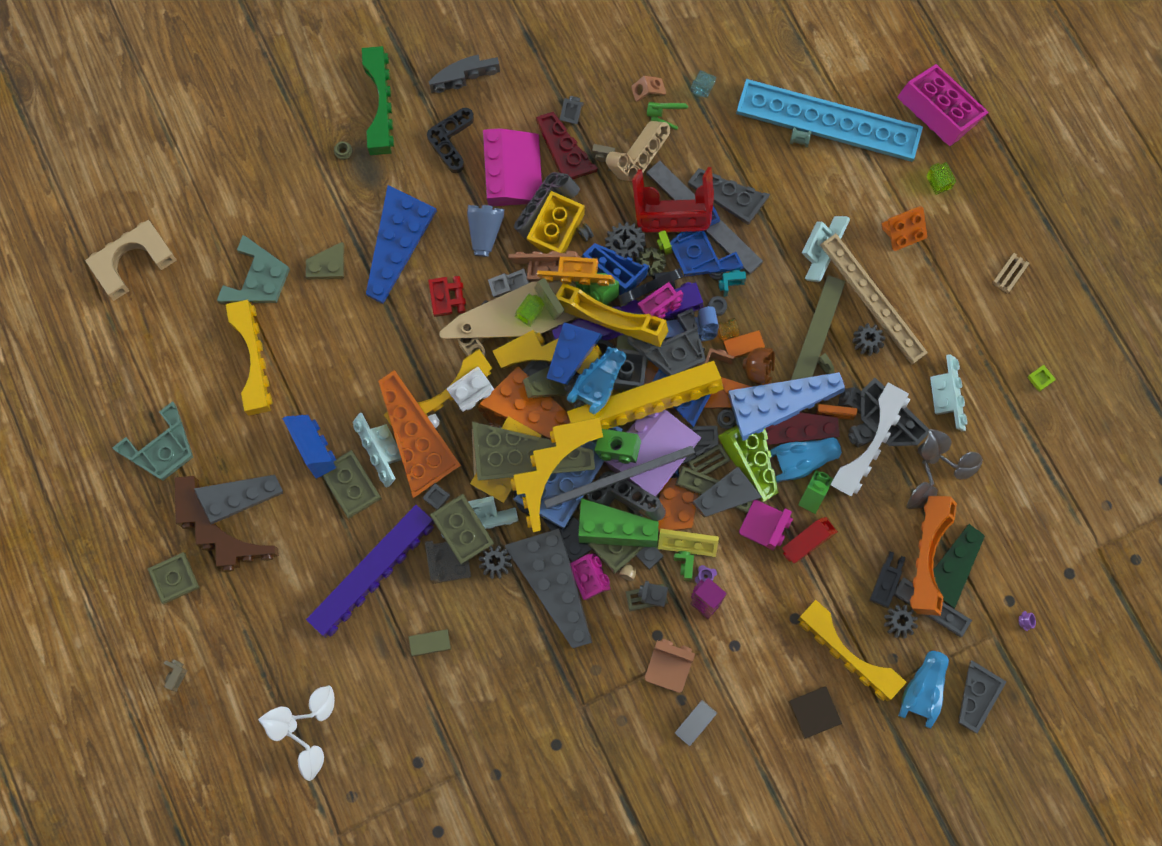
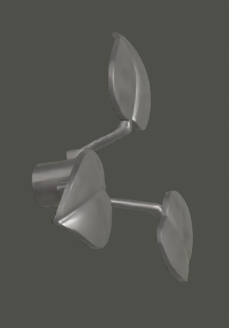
M929 429L927 439L919 446L918 453L924 459L922 463L925 466L930 482L921 483L913 491L906 507L908 509L922 508L928 501V496H937L938 490L933 486L934 481L928 463L935 464L939 459H942L953 468H956L954 476L957 479H967L973 476L981 467L983 461L981 455L977 452H969L960 458L958 464H954L941 455L949 450L952 443L951 438L941 431Z

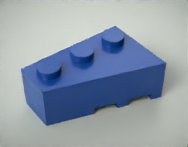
M596 243L582 254V258L598 259L597 273L612 275L615 280L619 281V295L637 287L646 278L649 269L647 264L641 265L632 261V258L619 256L615 251Z
M564 322L546 378L568 385L603 335Z

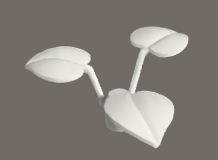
M329 685L320 687L311 694L309 709L312 713L295 716L292 715L289 708L281 706L270 710L258 719L271 740L280 741L285 736H289L305 747L306 750L299 754L298 768L303 778L307 781L313 780L320 771L324 762V754L319 746L314 745L310 748L308 744L296 737L292 732L297 728L296 719L312 718L315 716L318 721H323L330 716L334 708L335 697L333 689Z

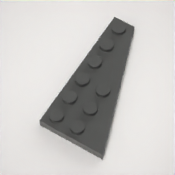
M561 529L504 545L571 647L576 648L593 643Z

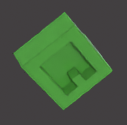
M678 551V554H674V561L685 562V564L681 563L680 575L684 576V581L691 582L694 555H690V552Z

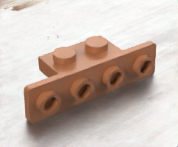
M537 251L532 252V254L515 252V254L508 255V259L515 264H528V281L541 280L537 276V271L558 272L560 256L581 257L574 251H567L566 253L550 251L549 254Z

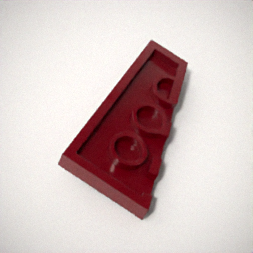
M554 112L536 117L538 127L559 173L568 174L572 179H576L597 172L598 168L596 165L591 163L588 159L589 156L577 145L578 142L569 135L567 128Z
M802 412L775 426L771 425L765 428L768 436L766 440L767 445L840 437L837 417Z

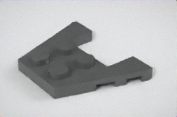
M693 309L677 315V320L685 332L664 341L661 347L652 346L650 343L631 336L628 337L627 342L667 376L703 365L706 359L701 339H699Z

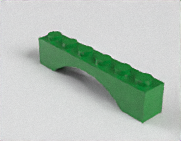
M383 46L362 48L364 71L376 85L379 94V106L376 116L366 131L367 148L370 155L392 154L391 147H394V137L390 135V130H393V120L389 118V113H392V104L388 102V97H391V87L387 86V80H390V71L386 69V64H389V55L385 53Z

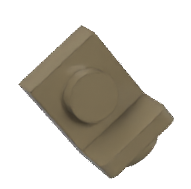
M594 144L592 158L605 162L607 155L610 152H615V148Z
M173 659L172 662L165 660L164 664L173 668V671L168 673L164 687L177 692L188 670L182 668L184 664Z

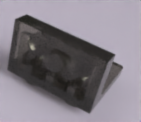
M433 541L425 542L430 581L433 584L471 577L469 560L460 564L447 542L434 544Z

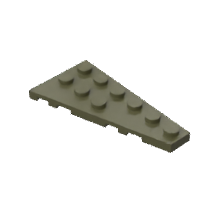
M472 422L478 480L514 477V474L537 470L536 467H532L530 455H534L533 450L556 446V442L552 443L549 439ZM583 447L574 449L560 461L551 474L595 470L593 450Z

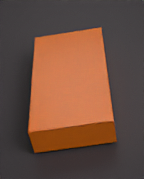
M759 330L723 341L728 355L734 356V358L748 355L756 348L765 347Z
M819 404L816 408V414L837 417L838 419L854 420L857 415V408Z

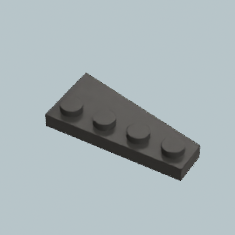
M698 168L689 180L688 185L695 190L702 186V177L705 170ZM712 173L713 202L749 225L768 200L770 194L755 191L754 188L744 187L737 184L738 182L725 180L721 176Z
M275 475L194 488L210 524L283 494V490Z

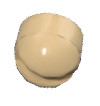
M630 564L625 565L619 575L628 581H634L636 569Z

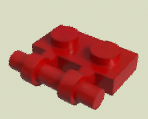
M454 276L453 283L449 284L447 277L428 280L434 317L451 315L452 307H457L460 314L465 313L466 299L463 298L462 290L464 286L460 276ZM449 291H455L456 299H450Z

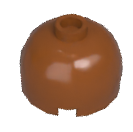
M756 348L749 353L748 358H744L743 369L746 370L748 379L754 384H770L772 377H769L771 370L774 371L775 352H773V348Z

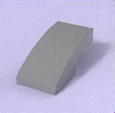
M525 269L509 275L504 273L488 280L494 298L530 283L527 280V271Z
M701 700L676 730L675 734L691 746L716 716L717 712Z

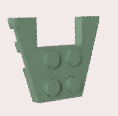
M242 235L237 251L238 253L254 257L242 290L223 285L217 302L225 304V302L248 300L253 303H277L289 273V267Z
M173 401L159 411L170 428L138 451L131 441L125 437L112 447L116 452L162 481L193 458L177 406Z

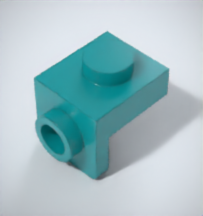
M732 270L729 273H723L722 279L719 280V290L723 291V297L728 296V286L745 285V271Z

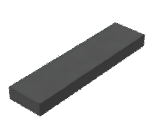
M903 577L893 596L911 606L910 599L914 595L913 583ZM944 602L941 616L925 615L960 638L963 637L972 621Z

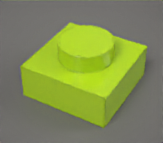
M666 231L659 232L657 243L660 251L664 249L666 255L673 253Z
M1042 365L1027 377L1039 392L1056 380L1045 365Z

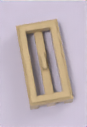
M1013 253L992 284L1008 294L1029 265V262H1024L1023 258H1018L1017 254ZM1014 260L1016 262L1003 282L999 283L998 281ZM1019 264L1023 266L1008 288L1005 287V284Z

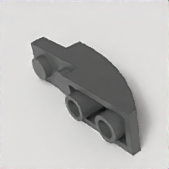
M478 54L447 66L429 81L431 93H441L448 89H460L463 86H467L465 79H476L483 75H495L500 72L498 57L480 61Z

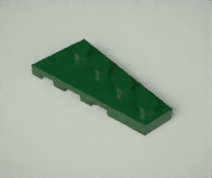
M971 524L966 526L933 569L935 581L944 597L943 602L953 609L957 605L985 537L984 534Z

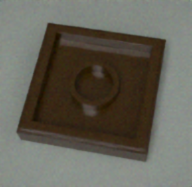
M826 686L789 701L804 739L842 724Z

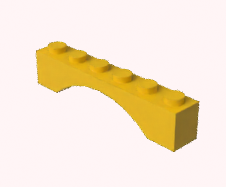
M562 283L556 294L565 313L652 345L661 347L668 333L667 322L664 319L651 316L650 314H633L614 309L595 300L581 289Z
M248 300L226 304L228 321L243 336L250 353L249 377L241 392L244 411L248 416L271 411L270 405L273 402L271 394L267 392L269 380L267 375L264 376L263 369H266V363L260 354L263 351L261 340H258L257 337L260 330L258 323H255L254 316H257L255 306L251 305Z
M477 349L463 359L461 369L450 386L476 367H479L486 377L491 374L492 366L480 349ZM446 388L437 396L418 402V404L427 415L431 410L436 412L444 406L442 403L447 399L450 401L454 399ZM387 411V412L384 414V416H385V418L388 420V422H389L390 425H391V422H390V419H389V415H388V411Z
M817 600L798 618L800 621L799 625L808 632L810 630L815 635L814 639L822 646L825 644L830 649L829 652L833 657L843 660L845 662L844 666L851 673L856 672L860 676L859 680L865 686H871L875 690V695L882 701H890L906 684V681L892 668L874 666L853 655L836 634L831 613Z

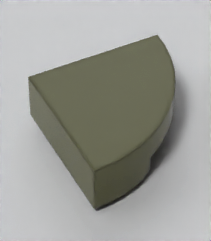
M824 353L818 360L819 366L826 374L835 373L831 360Z

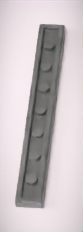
M661 161L646 172V175L672 200H695V194ZM720 220V222L709 226L704 231L728 255L737 252L743 264V270L748 275L753 273L763 263V260L723 221Z
M693 446L683 448L544 501L546 508L549 509L691 456L695 453Z

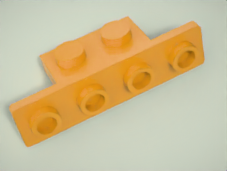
M560 256L558 272L537 271V276L540 279H546L548 283L553 282V280H558L565 284H571L572 281L579 282L582 285L598 283L600 286H609V284L615 283L612 275L597 274L598 259Z

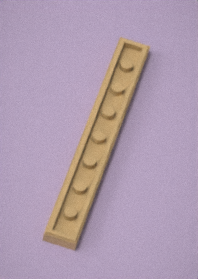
M835 233L821 243L822 249L911 365L928 353L839 236Z

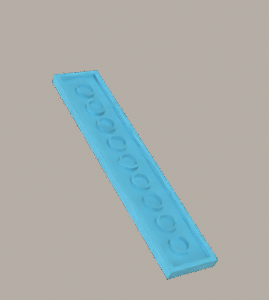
M749 79L745 81L736 111L738 115L789 129L796 128L803 132L811 131V134L911 162L914 161L923 126Z

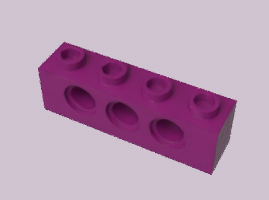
M707 578L705 582L701 579L694 587L690 604L709 619L720 607L727 593L711 579Z

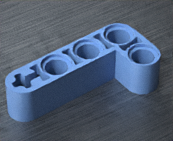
M711 306L704 307L699 310L698 317H694L695 323H697L699 339L701 341H708L716 338L719 325L715 308ZM678 320L666 321L668 333L664 341L685 332Z

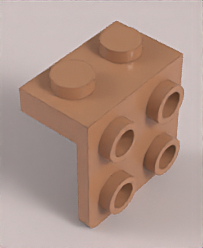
M657 640L645 680L681 693L695 653H692V649L686 646L675 647L673 642L669 640Z

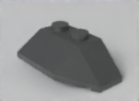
M876 378L861 391V420L874 433L878 430L880 420L878 399L885 388ZM907 407L905 409L901 408L898 413L901 416L896 426L891 425L888 430L891 435L886 444L888 446H917L928 435L929 428Z

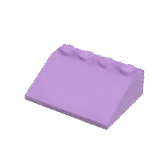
M663 410L662 412L645 416L642 419H637L627 431V433L638 434L641 439L636 463L624 464L613 459L605 462L611 471L619 473L689 446L694 448L701 437L667 410ZM617 445L614 450L620 449L622 445ZM686 457L626 480L657 496Z

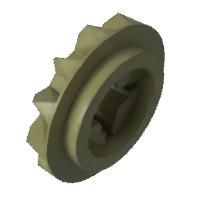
M651 246L650 248H644V251L639 253L636 263L649 265L647 275L654 276L655 273H661L664 270L666 258L660 249ZM650 255H652L653 260H656L655 262H653L652 267H650L649 262L646 261L649 260Z

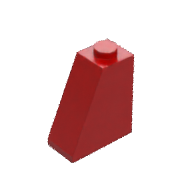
M827 517L818 519L782 547L784 550L783 554L789 562L792 561L795 564L838 533V531Z

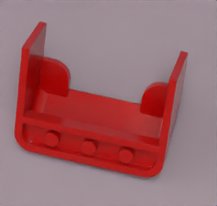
M708 167L702 177L703 185L697 188L695 200L660 201L659 192L655 188L644 187L642 169L638 170L632 179L638 228L641 227L643 232L707 230L712 221L714 200L712 167Z

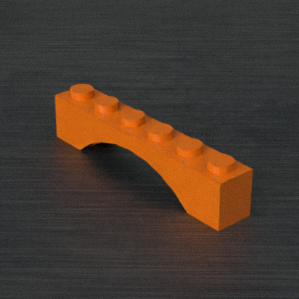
M928 496V501L924 505L925 521L921 525L923 534L922 539L919 541L920 555L916 560L917 575L913 579L914 595L910 599V605L917 614L941 616L944 597L935 581L933 563L936 547L942 535L955 520L957 503L950 496Z

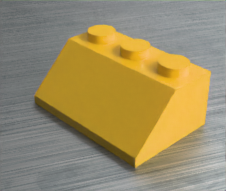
M551 191L526 239L544 254H549L550 251L565 253L585 215V206Z

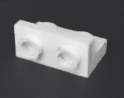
M476 367L449 386L447 390L462 412H464L465 410L472 409L479 400L489 397L494 388L481 369Z

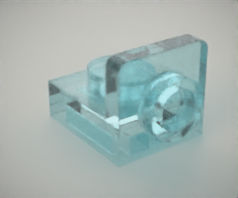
M700 70L696 79L692 82L691 92L696 96L708 98L717 77Z

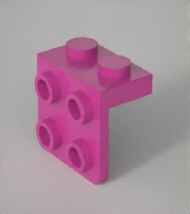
M668 282L639 302L638 307L644 314H650L651 316L663 319L666 316L665 313L670 310L673 312L681 306L683 292L681 290L676 292Z
M754 500L739 530V534L774 551L776 545L781 546L785 536L782 535L784 528L789 529L793 520L790 517L792 511L785 508L782 512L758 500Z

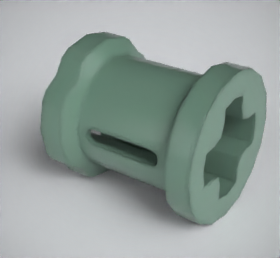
M793 128L790 144L798 143L808 148L811 131L803 132Z

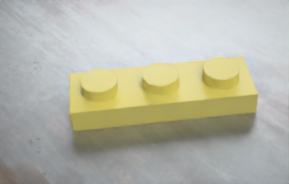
M660 528L658 549L676 552L687 551L690 554L716 557L719 537Z

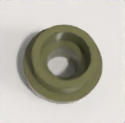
M341 141L334 147V154L338 159H348L352 155V147L349 143ZM343 149L347 150L345 153H340Z

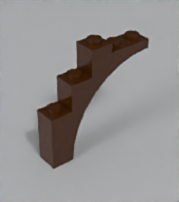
M195 476L175 477L176 524L182 527V529H193L195 526L196 545L202 548V550H213L216 547V566L222 569L223 572L234 571V568H240V560L242 562H253V559L261 558L263 561L273 560V557L279 556L278 548L275 545L246 543L229 536L216 523L210 524L194 491V488H200L199 480Z

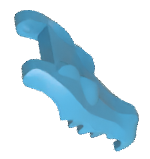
M607 347L605 354L600 359L597 358L594 363L590 364L588 369L585 368L583 373L578 376L572 391L567 396V400L574 403L579 399L590 405V413H598L610 398L619 370L626 360V354L617 348Z
M826 438L819 441L789 442L770 450L771 457L777 456L782 470V474L775 476L776 482L803 478L823 466L826 462L838 459L842 453L838 440Z
M929 651L923 665L905 688L899 717L905 718L908 711L926 717L925 727L932 728L943 705L945 674L949 663L946 655L938 651Z

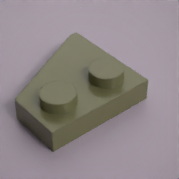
M341 242L306 259V279H344V243Z

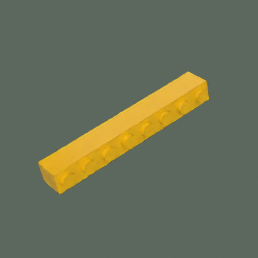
M714 361L610 396L606 405L596 414L589 412L590 405L588 404L567 411L571 423L600 418L601 428L608 430L624 425L627 422L662 412L665 409L680 406L682 403L697 400L708 394L717 393L724 388Z

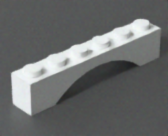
M890 383L886 384L878 399L880 420L872 443L859 458L839 468L831 482V486L849 496H852L853 493H858L862 486L859 483L863 476L867 477L872 468L869 466L872 459L876 460L881 452L878 449L882 442L886 443L891 435L888 430L891 425L896 426L901 417L898 415L900 409H905L910 401L908 398L909 393Z

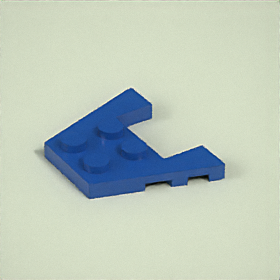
M714 206L710 226L720 222ZM704 231L681 232L670 242L672 251L685 277L744 269L737 252L718 259Z

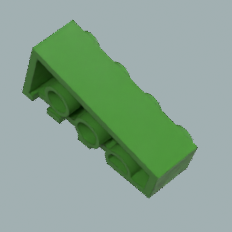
M581 498L579 543L657 547L658 521Z

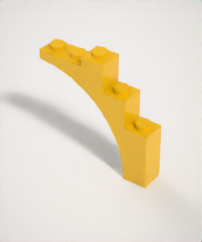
M532 330L493 350V353L503 369L528 361L551 362L558 339L543 346L542 343L545 341L541 333H536L535 330ZM598 345L592 349L577 372L579 374H582L585 368L588 369L591 363H594L597 358L600 359V356L603 355Z
M600 418L553 426V431H550L552 443L556 442V446L533 450L534 455H530L532 467H536L537 470L513 475L514 479H511L512 490L517 491V495L525 493L526 497H522L524 509L528 508L530 515L526 517L528 528H532L533 532L541 531V497L552 471L574 449L589 441L603 437Z

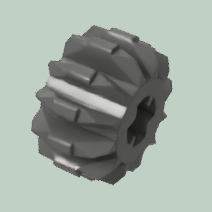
M867 323L865 328L859 326L858 331L854 332L855 338H853L852 343L857 344L855 350L861 349V355L865 351H867L868 356H871L873 352L878 354L879 348L884 347L883 341L885 336L881 335L882 329L876 330L877 325L870 328L869 323Z
M489 546V553L486 550L482 551L486 557H479V561L484 562L479 565V568L485 569L483 572L485 576L490 573V578L494 579L495 573H497L500 579L502 578L500 572L503 571L504 574H508V570L505 567H512V564L507 562L512 558L511 555L505 556L508 552L506 549L500 552L501 547L497 546L496 551H494L493 547ZM496 558L497 561H500L498 566L490 564V562L493 563L492 559Z
M899 605L895 606V610L892 608L888 609L890 615L884 616L889 621L884 623V627H891L887 631L888 634L895 631L894 637L898 638L901 634L903 639L907 638V633L913 635L912 629L918 627L917 624L913 623L918 620V617L911 616L914 610L912 609L907 612V605H904L902 610ZM900 617L901 620L904 619L905 623L902 624V626H900L901 623H897V620L900 619Z

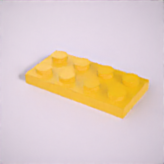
M509 416L502 426V429L542 437L538 432ZM476 472L470 484L504 503L512 490L511 479H514V477L478 480Z

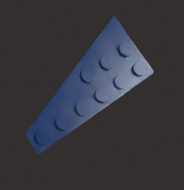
M389 185L387 186L366 290L368 297L382 304L388 297L437 212L436 208Z

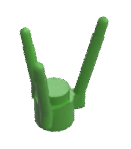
M649 102L647 117H651V121L666 122L658 118V116L662 117L663 109H688V105L686 103ZM666 122L669 124L670 128H673L675 130L678 129L677 126L669 122Z

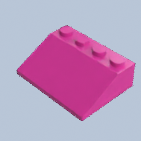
M937 64L910 80L897 97L916 117L921 119L930 130L934 131L949 146L961 139L989 113Z
M502 128L483 130L488 205L528 204L542 184L539 134Z

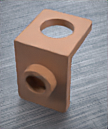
M643 76L631 86L636 102L642 100L649 93L666 94L661 78ZM639 85H642L643 91L639 95L637 89Z
M710 348L705 364L709 362L710 357L732 364L734 356L728 355L724 350Z

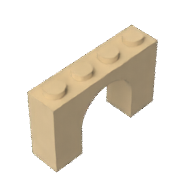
M149 220L139 223L135 229L124 233L121 238L108 243L104 249L91 254L85 260L113 301L129 292L117 270L119 259L126 252L133 249L147 251L161 270L177 261Z

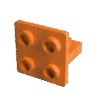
M922 206L891 217L888 221L881 223L882 230L891 238V245L894 251L927 238L924 208Z

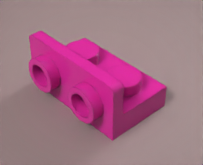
M587 554L570 563L583 600H588L603 591L611 589L609 578L604 574L601 567L602 562L596 554Z

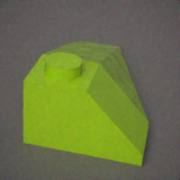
M738 425L718 435L736 467H739L762 496L760 498L762 502L779 493L775 472L771 467V451H768L766 441L768 436L765 428L763 432L754 433L744 441H742Z

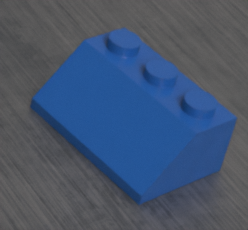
M309 415L286 416L282 418L306 466L316 479L336 469L334 464L336 458L331 450L328 451L325 446L328 445V442L324 435H319L318 430H320V427L315 419L311 420Z

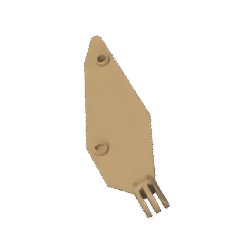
M536 281L459 315L444 327L439 335L442 339L520 337L532 330L542 334L577 317L563 312L559 318L554 320L534 289L538 282ZM560 281L548 283L556 295L562 283ZM574 283L568 284L570 286L576 287ZM464 327H469L470 330H469V331H465L463 328H464Z

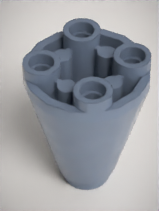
M468 205L467 217L472 249L475 256L489 257V252L492 251L504 218V209L494 208L493 210V206L482 205V208Z

